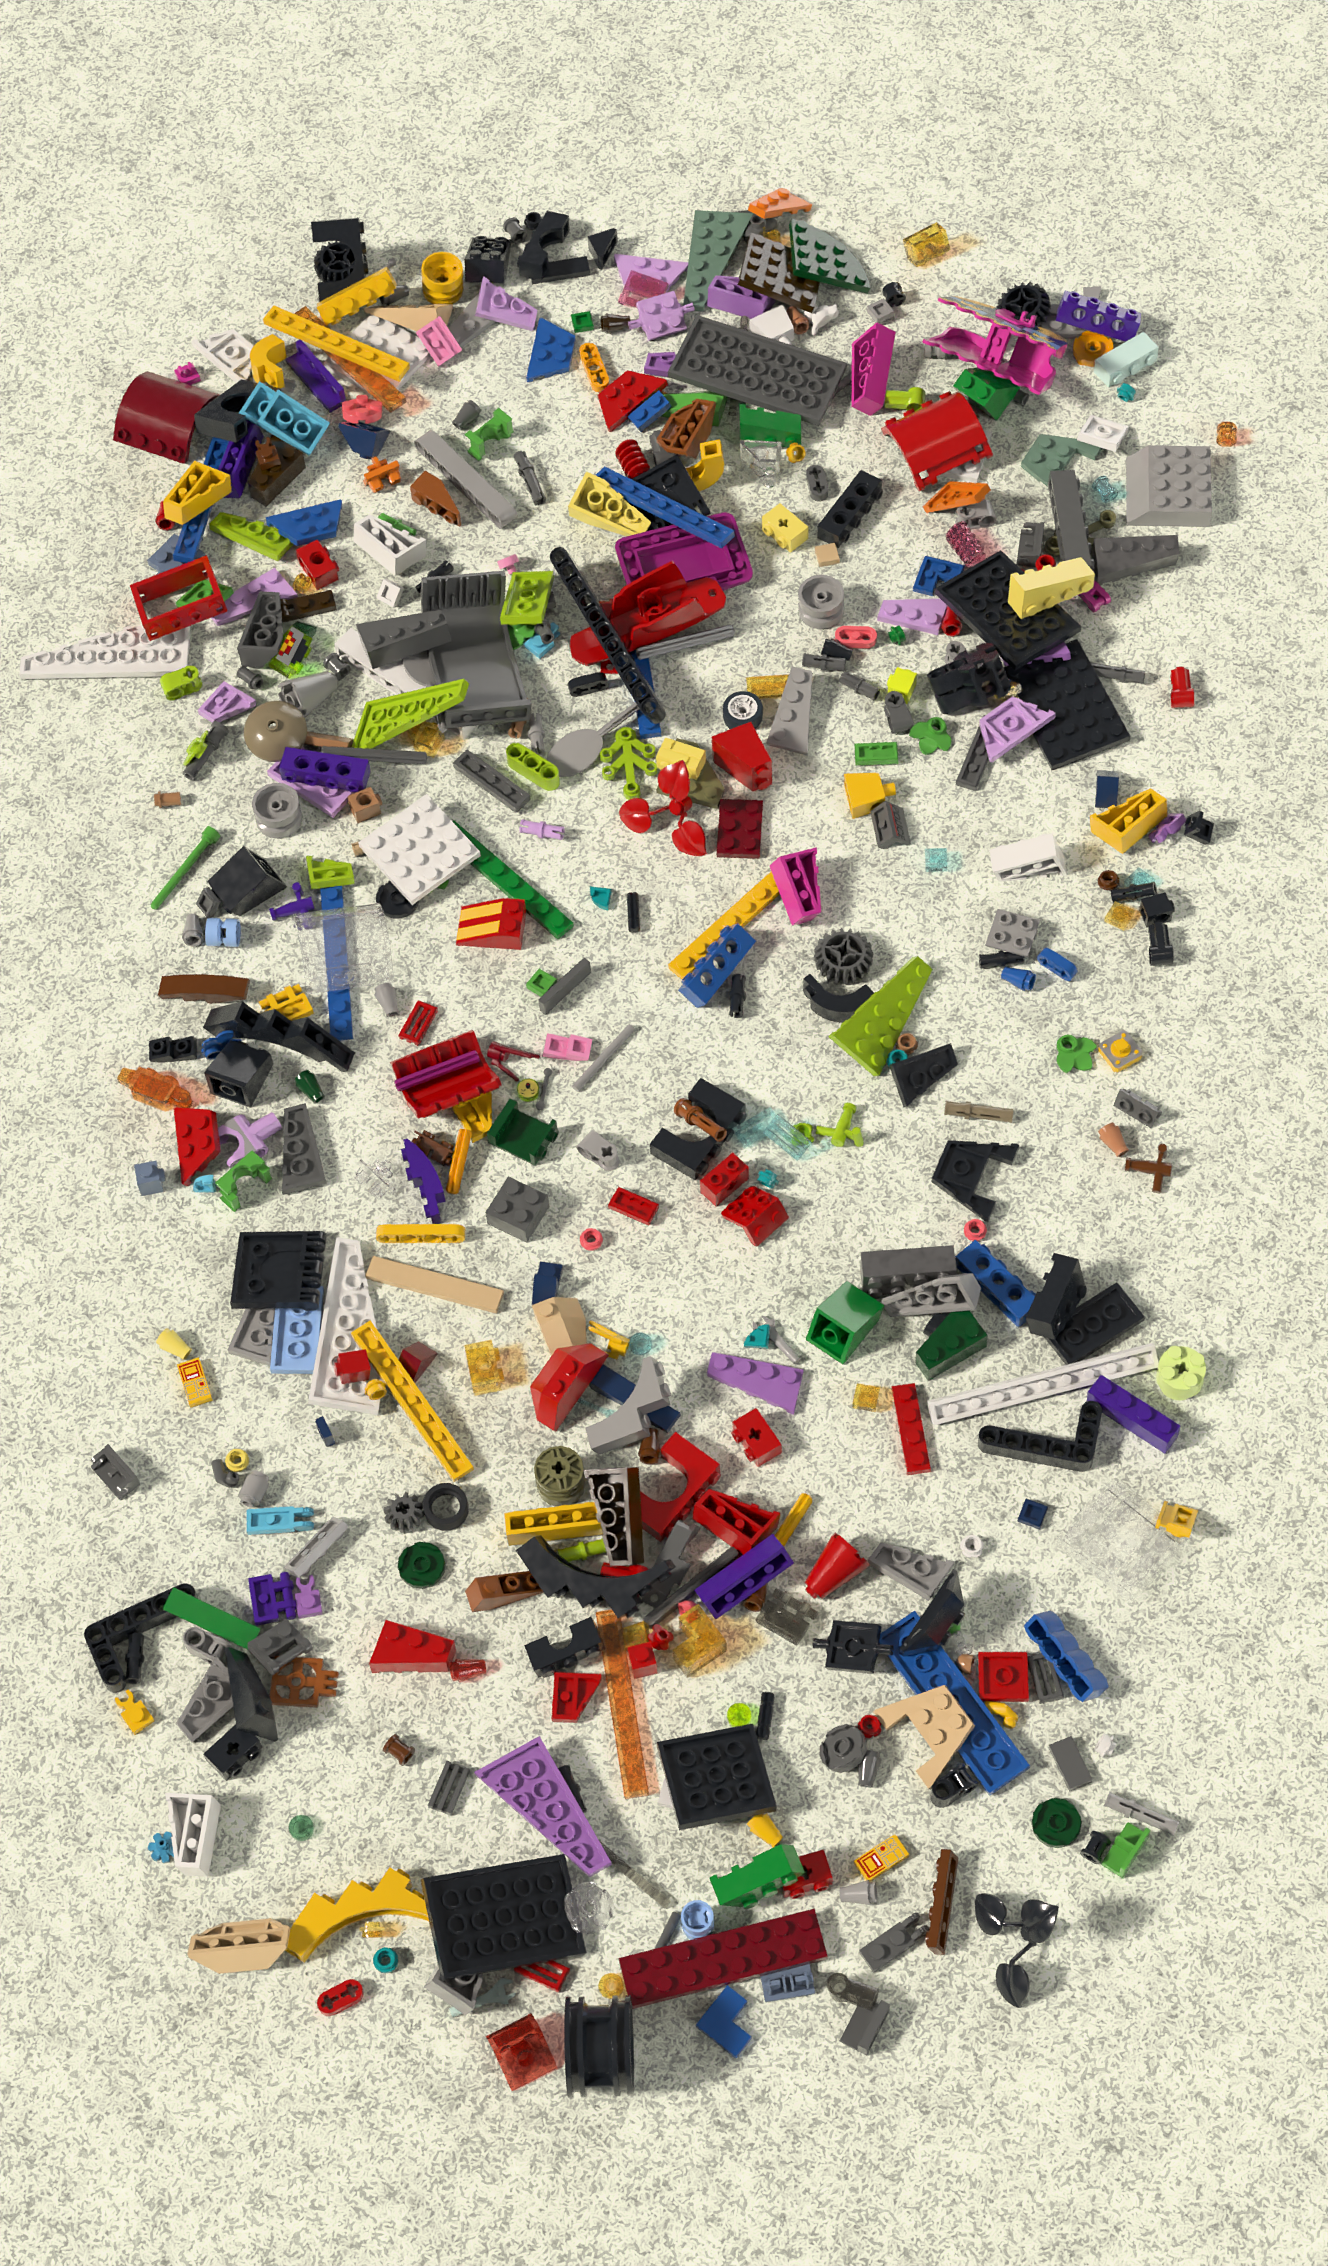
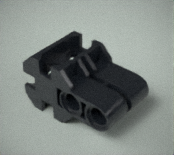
M993 643L979 644L976 646L977 651L970 654L966 650L960 652L953 659V662L938 667L927 674L928 681L942 714H949L969 705L983 706L989 703L987 698L994 695L1002 698L1010 692L1009 680ZM983 663L981 667L975 668L977 664ZM985 681H989L987 685L982 686Z

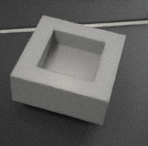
M884 298L867 306V313L875 323H882L894 317V310Z

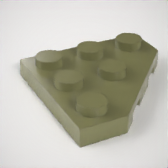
M679 738L676 739L678 742L700 748L697 743ZM706 759L698 779L690 778L688 796L691 798L692 803L718 809L720 799L724 795V787ZM659 785L657 786V794L669 796V794L661 791Z

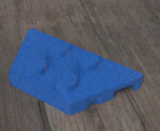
M539 318L526 377L527 382H533L534 378L541 376L548 378L555 374L569 372L576 336L543 318Z
M339 499L266 517V524L269 527L273 525L278 529L280 535L288 538L296 546L309 544L317 539L321 541L337 536L342 500Z

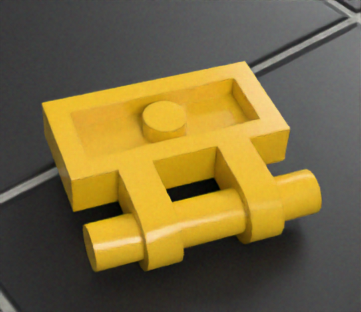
M299 984L292 987L290 985L284 987L283 991L274 995L271 993L265 999L259 1001L261 1009L271 1007L264 1010V1012L276 1009L290 1021L314 1014L305 993L295 995L302 992ZM287 998L289 999V1000H286V1001H284V1002H282V1003H280V1004H277L278 1002H280V1001H282V1000H284V999H287Z

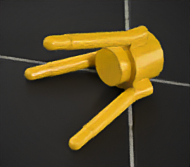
M590 1320L589 1324L592 1326L588 1329L609 1339L607 1349H610L611 1352H606L609 1355L608 1357L616 1360L619 1355L625 1357L630 1339Z

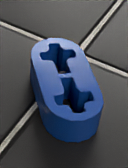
M1044 948L1037 956V960L1042 966L1065 981H1071L1078 972L1072 962L1049 948Z

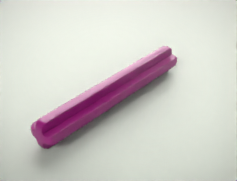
M471 1051L394 1081L397 1091H403L480 1061L478 1053Z

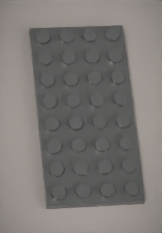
M696 315L668 370V377L773 412L777 410L801 415V421L819 426L845 373L847 363Z

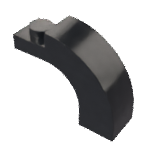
M811 974L803 978V992L810 999V1009L820 1017L833 1022L843 1023L845 1020H848L874 994L865 984L849 995H834L826 991Z

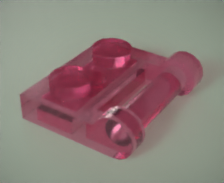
M631 270L624 289L619 296L618 304H627L637 308L636 302L640 300L629 297L630 293L648 299L666 293L669 285L667 282Z

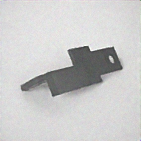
M679 1520L677 1521L654 1564L655 1566L664 1560L671 1559L676 1567L670 1571L672 1575L661 1583L656 1581L651 1585L653 1589L641 1599L644 1603L656 1608L667 1599L674 1584L680 1586L690 1567V1564L681 1560L680 1557L686 1546L701 1529L694 1523L689 1526ZM653 1594H656L658 1596V1600L656 1602L651 1601V1596Z

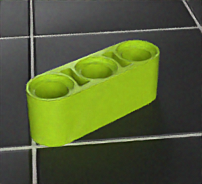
M512 743L506 748L507 764L512 770L544 790L553 791L559 787V770L554 764L520 743Z

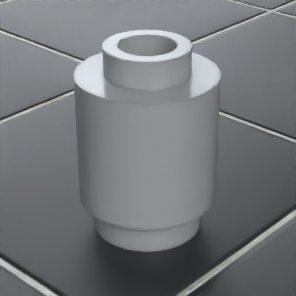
M256 1470L248 1474L238 1494V1497L241 1499L240 1502L247 1507L259 1506L269 1486V1477Z

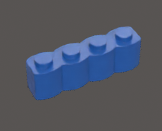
M1046 1611L1034 1614L1025 1623L1024 1628L1027 1635L1032 1641L1039 1644L1043 1656L1053 1663L1058 1676L1068 1683L1070 1691L1079 1701L1085 1702L1098 1698L1109 1687L1105 1676L1098 1669L1094 1668L1089 1655L1079 1648L1077 1640L1069 1631L1065 1630L1063 1622L1056 1613Z

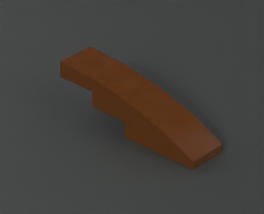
M207 974L162 976L158 996L161 999L181 997L184 1001L205 1000L210 1004L246 1000L250 980L242 977Z

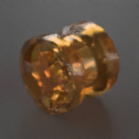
M1227 421L1218 424L1216 430L1218 434L1216 437L1217 444L1221 447H1232L1237 442L1236 424Z

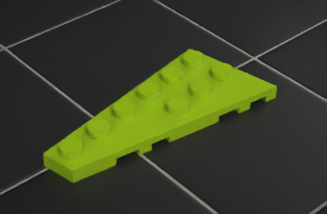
M460 679L366 702L351 748L372 749L464 701L469 683L465 679Z
M919 956L912 957L897 971V974L891 980L884 983L878 992H875L855 1011L853 1016L845 1020L840 1025L841 1027L836 1032H832L828 1037L873 1076H879L886 1063L888 1054L892 1051L933 969Z

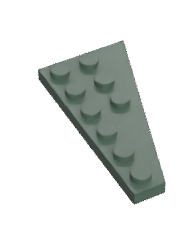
M695 210L683 306L693 303L695 311H704L708 302L709 285L716 275L722 276L724 270L727 269L741 238L744 237V233L749 223H751L750 219L754 213Z

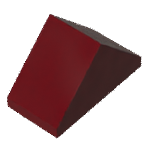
M418 1341L404 1348L398 1360L414 1383H416L438 1353Z

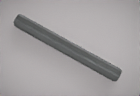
M730 624L636 648V656L641 660L733 637L735 630L733 625Z
M322 746L321 748L322 753L368 759L370 762L426 764L427 753L421 751Z
M732 1546L647 1614L643 1618L644 1624L649 1629H652L655 1624L662 1622L678 1609V1603L687 1601L695 1595L696 1588L740 1558L737 1549Z

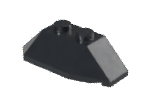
M955 1569L951 1571L900 1647V1655L908 1656L938 1650L941 1644L945 1646L952 1636L950 1630L954 1624L959 1626L966 1615L963 1612L964 1600L958 1572Z

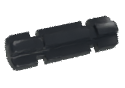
M629 892L627 894L628 931L631 933L639 932V895L637 892Z
M762 1692L758 1727L756 1730L757 1739H769V1727H771L773 1713L772 1705H774L775 1698L774 1693Z

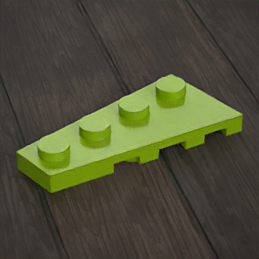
M220 512L209 523L211 531L275 561H279L294 545L288 538L280 535L277 528L265 526L264 522L261 521L249 522L246 521L245 517Z

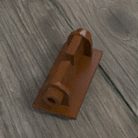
M423 1130L422 1133L414 1131L419 1136L418 1138H413L412 1142L427 1157L432 1149L434 1150L430 1157L432 1160L440 1163L442 1166L451 1165L453 1159L451 1156L454 1154L453 1145L444 1140L441 1143L435 1141L436 1136L426 1130Z

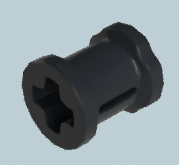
M1092 1831L1090 1834L1091 1839L1086 1848L1080 1851V1854L1088 1861L1100 1864V1857L1105 1848L1111 1845V1840L1100 1832Z

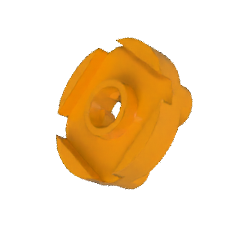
M1092 331L1083 332L1073 342V355L1077 363L1082 366L1095 367V359L1113 350V341L1110 337L1108 339L1104 335ZM1093 346L1096 350L1093 351L1090 348Z

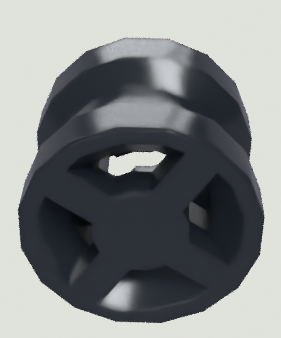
M891 282L883 287V296L890 307L900 306L905 302L906 297L902 292L900 283Z

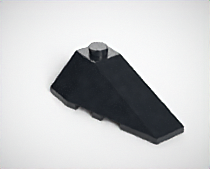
M230 1647L225 1648L237 1730L276 1742L278 1734L272 1701L251 1660L245 1652Z

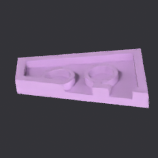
M483 277L475 316L533 331L538 310L521 299L514 298L506 293L505 289L500 286L496 287L489 282L490 280Z
M940 598L883 600L877 621L938 635L948 606Z

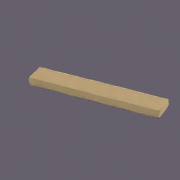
M376 1256L372 1257L366 1273V1279L496 1314L504 1295V1291L501 1289Z

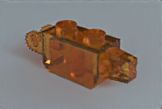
M140 1066L137 1070L122 1068L117 1077L118 1083L131 1090L134 1100L162 1111H169L173 1106L191 1108L193 1104L189 1091L181 1088L176 1078L158 1074L154 1069H145Z

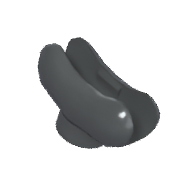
M753 215L750 219L751 225L744 233V241L748 242L751 233L765 237L776 228V219L773 217L763 219Z

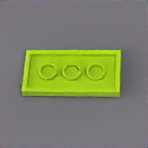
M553 571L512 573L500 616L501 625H536L543 623L554 582Z

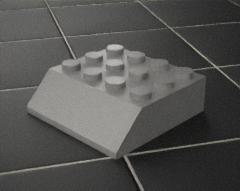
M1148 445L1126 458V526L1210 527L1212 515L1210 446Z

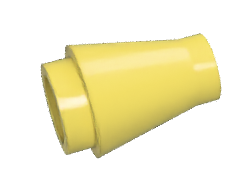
M168 1328L160 1334L156 1341L160 1345V1349L183 1360L192 1351V1348L174 1330H169Z

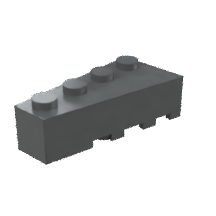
M441 610L356 624L360 641L372 669L452 641L448 624Z

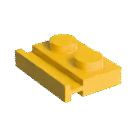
M1164 1501L1155 1528L1159 1529L1162 1526L1166 1528L1167 1532H1171L1176 1537L1189 1538L1198 1510L1179 1504L1170 1506L1167 1505L1168 1501Z

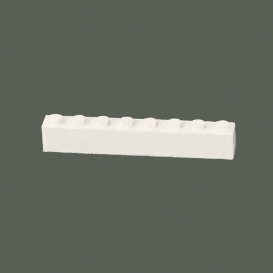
M352 628L334 644L336 653L341 659L395 695L426 688V686L416 683L408 676L401 660L372 669L359 634ZM478 725L447 729L464 740Z

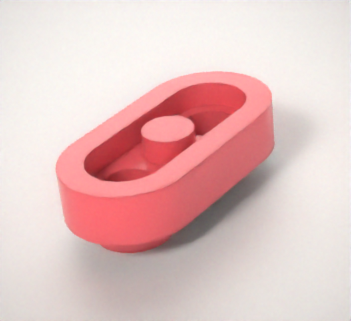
M841 626L835 631V640L848 648H871L877 642V632L869 626Z

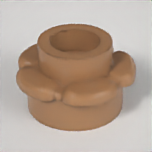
M909 1033L902 1034L896 1041V1048L903 1050L907 1055L912 1054L918 1048V1042Z

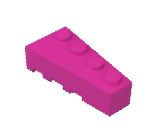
M878 322L852 343L851 407L869 416L880 410L884 404L896 334L895 331Z

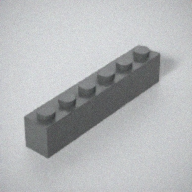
M1075 470L1050 471L1048 490L1061 562L1082 557L1094 572V559L1090 558L1092 547L1091 543L1087 542L1089 530L1088 526L1084 525L1086 513L1081 508L1083 506V496L1079 494L1080 480L1076 478Z

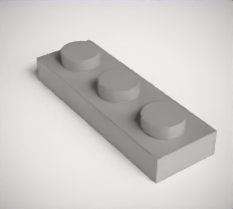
M332 1516L284 1566V1569L289 1574L298 1578L307 1574L311 1569V1565L317 1559L323 1557L327 1553L328 1548L344 1535L348 1525L343 1520Z

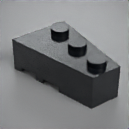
M1053 1253L1051 1258L1054 1264L1050 1273L1045 1272L1043 1280H1046L1042 1292L1037 1291L1026 1316L1031 1334L1054 1340L1064 1330L1067 1320L1075 1313L1077 1305L1087 1292L1079 1259Z

